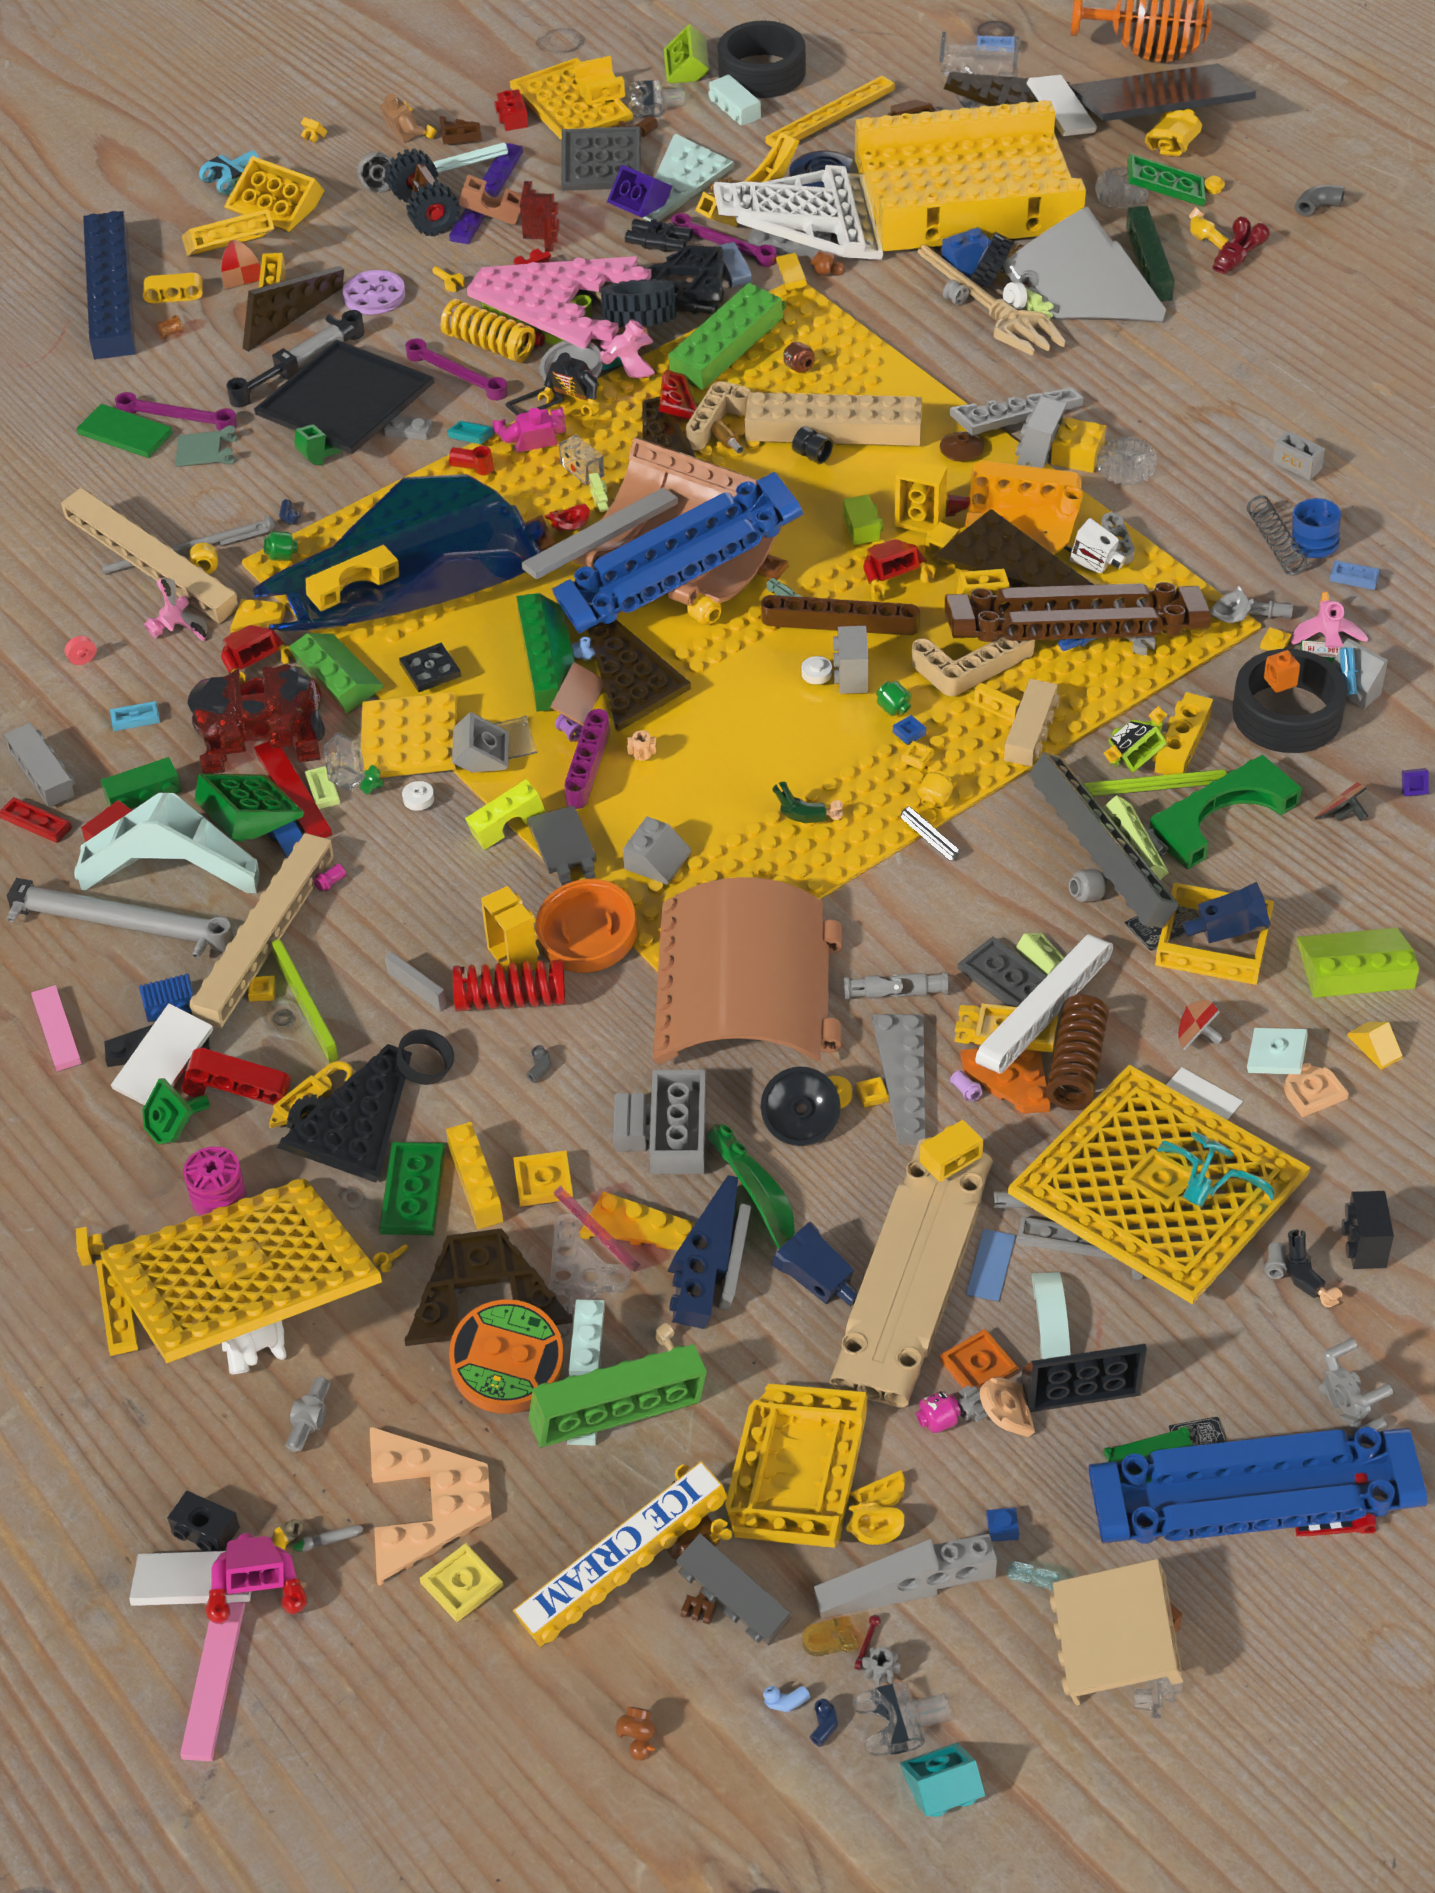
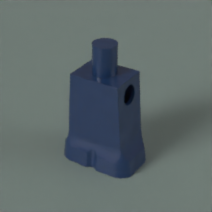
M1257 882L1238 891L1198 904L1200 917L1183 922V928L1187 937L1204 932L1208 943L1265 930L1271 925L1265 900Z
M808 1222L774 1255L772 1266L794 1278L825 1304L837 1295L850 1307L854 1305L858 1291L849 1284L854 1269L822 1238L818 1228L812 1222Z

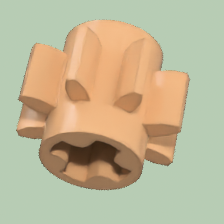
M637 731L633 734L632 738H627L628 754H633L636 760H647L650 758L651 753L656 754V737H650L647 731Z

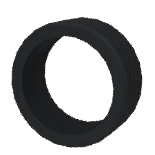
M766 20L742 23L725 32L718 42L719 78L730 75L756 98L781 96L798 87L804 80L806 75L805 40L796 29L786 24ZM754 55H773L783 58L777 62L766 64L741 61L743 58Z
M1276 649L1263 652L1248 660L1238 672L1232 706L1233 719L1237 728L1246 738L1266 749L1282 753H1301L1315 750L1334 739L1341 728L1347 698L1346 681L1334 664L1309 651ZM1288 650L1300 664L1298 683L1295 687L1313 693L1326 706L1312 714L1285 715L1271 711L1259 704L1253 695L1271 687L1264 679L1267 657Z

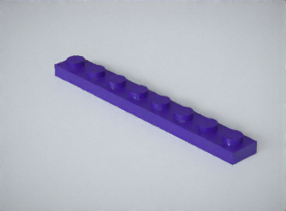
M505 143L508 154L495 157L482 179L487 181L485 191L490 196L497 197L523 154V146ZM465 208L449 234L450 241L469 244L486 215Z

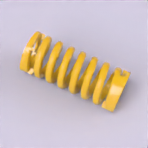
M459 299L451 300L442 313L441 331L449 337H455L457 340L473 344L478 348L491 351L496 355H501L517 363L524 362L533 350L535 331L531 326L516 323L512 319L507 320L504 316L498 317L496 313H489L486 309L470 306L469 303ZM455 306H457L456 310L454 311V314H452V309ZM474 314L471 325L468 329V324L470 322L471 316ZM450 315L453 316V317H452V322H451V329H450V325H449ZM483 317V321H482V323H481L480 329H479V331L477 332V328H478V326H479L480 320H481V318ZM492 321V325H491V327H490L489 333H488V335L486 336V332H487V329H488V327H489V323ZM501 325L499 335L495 340L498 327ZM509 328H510L509 337H508V339H507L506 342H505V337H506L507 331H508ZM528 332L529 340L527 346H523ZM523 347L524 350L520 354H518L521 348Z

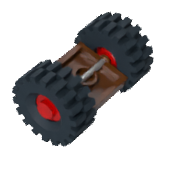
M413 148L411 152L406 149L404 154L397 153L398 157L396 159L392 157L390 160L392 164H387L386 168L388 171H385L386 182L400 201L402 199L410 204L406 205L407 215L415 228L421 234L424 233L425 236H430L431 233L433 237L437 236L438 232L444 234L445 229L451 230V224H456V217H460L458 210H461L451 189L448 186L446 187L444 183L439 185L437 179L439 174L430 157L422 150L418 152L417 149Z

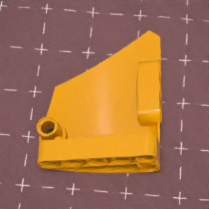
M979 461L974 464L969 484L971 503L968 507L965 529L992 509L1054 555L1069 544L1083 498L1081 476L1070 471Z

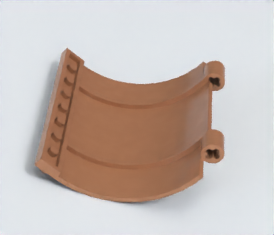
M634 437L628 457L630 462L624 480L613 503L601 520L661 488H665L678 497V504L574 559L573 562L583 567L589 566L594 570L593 566L596 560L722 493L728 492L734 497L737 495L736 488L739 484L750 481L756 485L758 479ZM776 536L771 538L762 537L757 546L668 592L669 598L689 606L693 605L699 593L712 598L717 603L733 598L756 575L759 567L765 561Z
M739 877L714 880L691 887L667 899L662 903L653 1061L661 1065L677 1057L680 1050L707 1041L734 1038L763 1040L781 1044L800 1051L816 1062L821 1060V1051L826 1053L838 1051L841 1048V1023L837 1019L828 1018L829 954H835L842 949V925L835 920L823 922V902L814 895L795 886L769 879Z

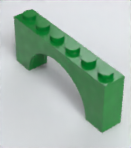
M1262 754L1255 759L1249 760L1238 769L1231 770L1222 778L1212 781L1201 790L1194 791L1185 799L1175 802L1164 811L1157 812L1150 818L1149 829L1155 830V835L1168 846L1167 852L1188 870L1207 858L1209 842L1202 835L1199 826L1208 815L1220 808L1234 804H1256L1267 807L1279 815H1283L1299 805L1302 788Z

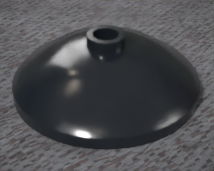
M792 1067L781 1071L769 1081L762 1094L761 1115L764 1124L775 1138L788 1145L809 1146L820 1142L832 1132L840 1116L841 1104L835 1085L825 1074L810 1067ZM799 1105L807 1107L806 1111L802 1114L797 1112Z

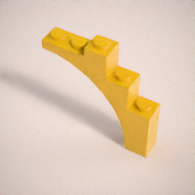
M780 132L765 160L744 181L761 183L783 178L800 141ZM703 192L695 211L709 219L737 227L736 216L719 215L714 193Z

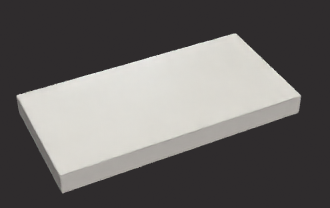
M1062 75L1028 79L1027 85L1038 101H1052L1055 109V126L1062 136L1095 133L1097 129L1096 124Z
M168 1004L112 1082V1089L145 1106L159 1078H165L174 1087L186 1070L193 1050L202 1047L213 1031V1026Z
M227 1551L138 1554L129 1598L131 1606L207 1603L209 1590H211L212 1565L221 1553ZM252 1591L235 1594L226 1593L227 1602H250Z

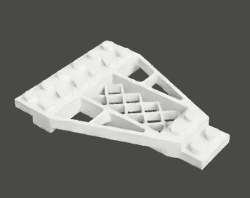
M826 165L825 170L761 183L746 181L714 183L713 190L719 215L736 216L737 223L825 252H831L841 257L869 260L882 259L883 250L863 174L847 173L845 166ZM822 181L825 188L802 185ZM796 230H803L806 232V234ZM813 231L835 233L839 244L814 237Z

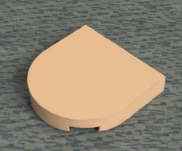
M1304 1063L1301 1074H1288L1285 1079V1094L1302 1118L1348 1099V1091L1334 1073L1326 1067L1320 1068L1311 1066V1063Z
M993 1377L981 1386V1403L988 1416L999 1427L1028 1438L1035 1433L1022 1384L1001 1377Z

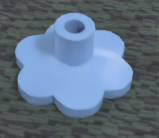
M583 637L579 642L572 645L575 658L591 660L595 656L588 637Z

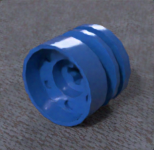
M1312 498L1306 499L1294 507L1292 537L1294 542L1298 544V548L1301 549V554L1305 557L1323 558L1333 554L1338 549L1340 540L1339 528L1341 524L1339 506L1327 499Z

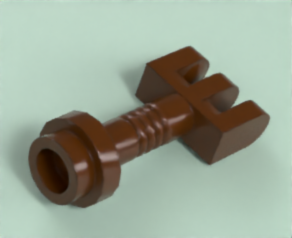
M700 1591L697 1597L687 1595L681 1609V1617L688 1618L691 1609L694 1608L692 1620L699 1621L702 1612L705 1611L703 1623L710 1625L716 1611L715 1603L710 1602Z

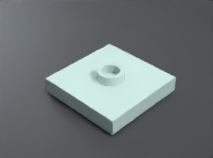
M1254 1028L1247 1064L1248 1073L1301 1074L1308 1037L1307 1029Z

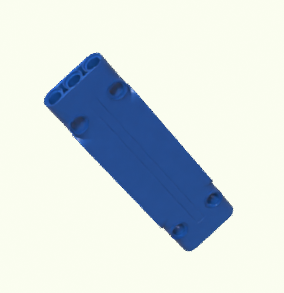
M775 472L757 480L756 485L750 481L743 482L737 486L736 496L733 497L732 494L725 492L600 557L594 563V570L589 566L579 568L574 574L575 580L573 582L569 579L552 588V591L559 605L579 634L600 622L604 624L611 623L617 619L619 612H632L757 546L762 537L771 538L776 536L782 526L803 516V511L798 501Z
M1363 1427L1355 1435L1350 1436L1347 1435L1345 1430H1328L1154 1451L1149 1454L1148 1459L1139 1454H1130L1122 1462L1111 1461L1089 1464V1478L1102 1543L1136 1540L1139 1543L1147 1544L1155 1540L1156 1537H1164L1168 1541H1181L1357 1520L1364 1517L1367 1513L1373 1514L1376 1517H1382L1387 1515L1390 1510L1425 1507L1427 1505L1426 1488L1412 1434L1408 1427L1382 1430L1381 1432L1371 1427ZM1363 1443L1369 1444V1445H1371L1372 1447H1371V1448H1366V1447L1362 1446L1361 1444H1363ZM1131 1469L1139 1470L1141 1473L1136 1475L1131 1474L1128 1471ZM1355 1474H1367L1368 1484L1356 1485ZM1119 1475H1121L1123 1483H1120ZM1147 1476H1150L1151 1482L1145 1484ZM1374 1496H1382L1386 1500H1378ZM1144 1522L1150 1524L1151 1526L1145 1528L1141 1527L1139 1523Z

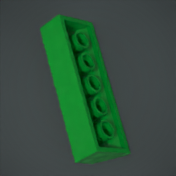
M540 593L516 596L536 711L552 710L550 707L573 662H575L565 612L558 603Z

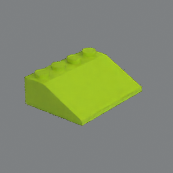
M1398 928L1297 937L1298 947L1313 998L1415 989L1419 966L1413 948Z

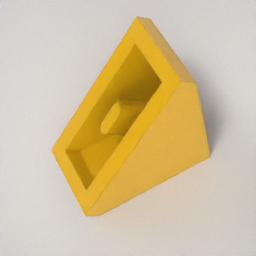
M1366 1022L1347 1034V1037L1381 1070L1402 1059V1053L1389 1022Z

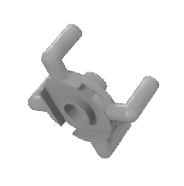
M1350 1338L1324 1352V1358L1329 1369L1324 1374L1328 1375V1377L1323 1379V1383L1319 1385L1318 1390L1321 1394L1327 1395L1334 1409L1340 1407L1344 1413L1340 1417L1349 1423L1353 1435L1363 1427H1371L1380 1431L1387 1427L1382 1417L1363 1426L1360 1420L1371 1412L1370 1405L1392 1395L1393 1389L1389 1384H1385L1365 1395L1361 1393L1359 1388L1361 1387V1381L1354 1371L1348 1372L1341 1367L1337 1359L1357 1349L1356 1341Z

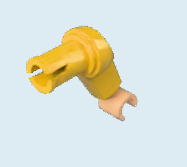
M1195 207L1189 215L1191 218V234L1201 241L1208 239L1221 249L1229 239L1215 229L1214 223L1204 220L1203 216L1205 213Z

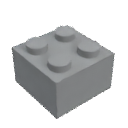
M866 626L838 627V636H833L834 651H838V653L833 654L834 668H838V670H834V683L839 684L840 694L868 693Z

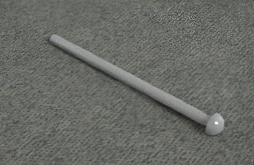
M263 516V521L174 545L171 548L174 552L181 555L179 551L191 549L195 544L201 542L209 544L220 542V546L269 533L274 529L275 523L270 516ZM121 560L104 565L102 568L104 574H109L133 567L134 565L127 560Z

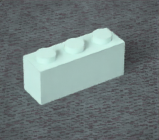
M730 75L709 82L710 91L708 94L710 100L717 104L722 111H725L738 124L743 126L761 119V102Z

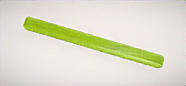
M1225 769L1126 778L1086 782L1084 786L1092 796L1209 785L1212 781L1227 775Z

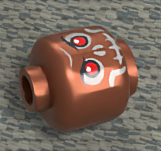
M793 342L784 350V364L795 372L804 373L814 363V351L801 342Z

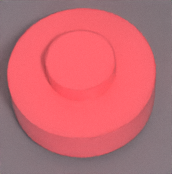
M88 636L74 637L65 646V655L74 665H83L90 662L97 651L95 644Z

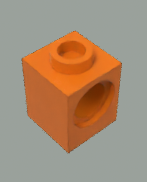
M1288 650L1271 655L1266 660L1264 679L1276 693L1295 687L1298 683L1300 664Z

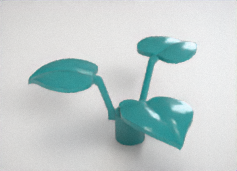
M1193 1131L1191 1137L1201 1143L1204 1148L1209 1147L1210 1151L1205 1163L1183 1147L1168 1141H1162L1157 1149V1152L1165 1151L1183 1155L1193 1164L1191 1176L1187 1183L1189 1185L1183 1198L1197 1206L1203 1207L1208 1195L1214 1196L1216 1190L1233 1176L1259 1187L1269 1196L1271 1201L1274 1198V1189L1270 1184L1242 1170L1231 1169L1211 1187L1212 1181L1204 1176L1215 1150L1231 1158L1234 1154L1221 1143L1209 1140L1208 1137ZM1199 1163L1200 1165H1203V1168L1200 1174L1196 1175Z

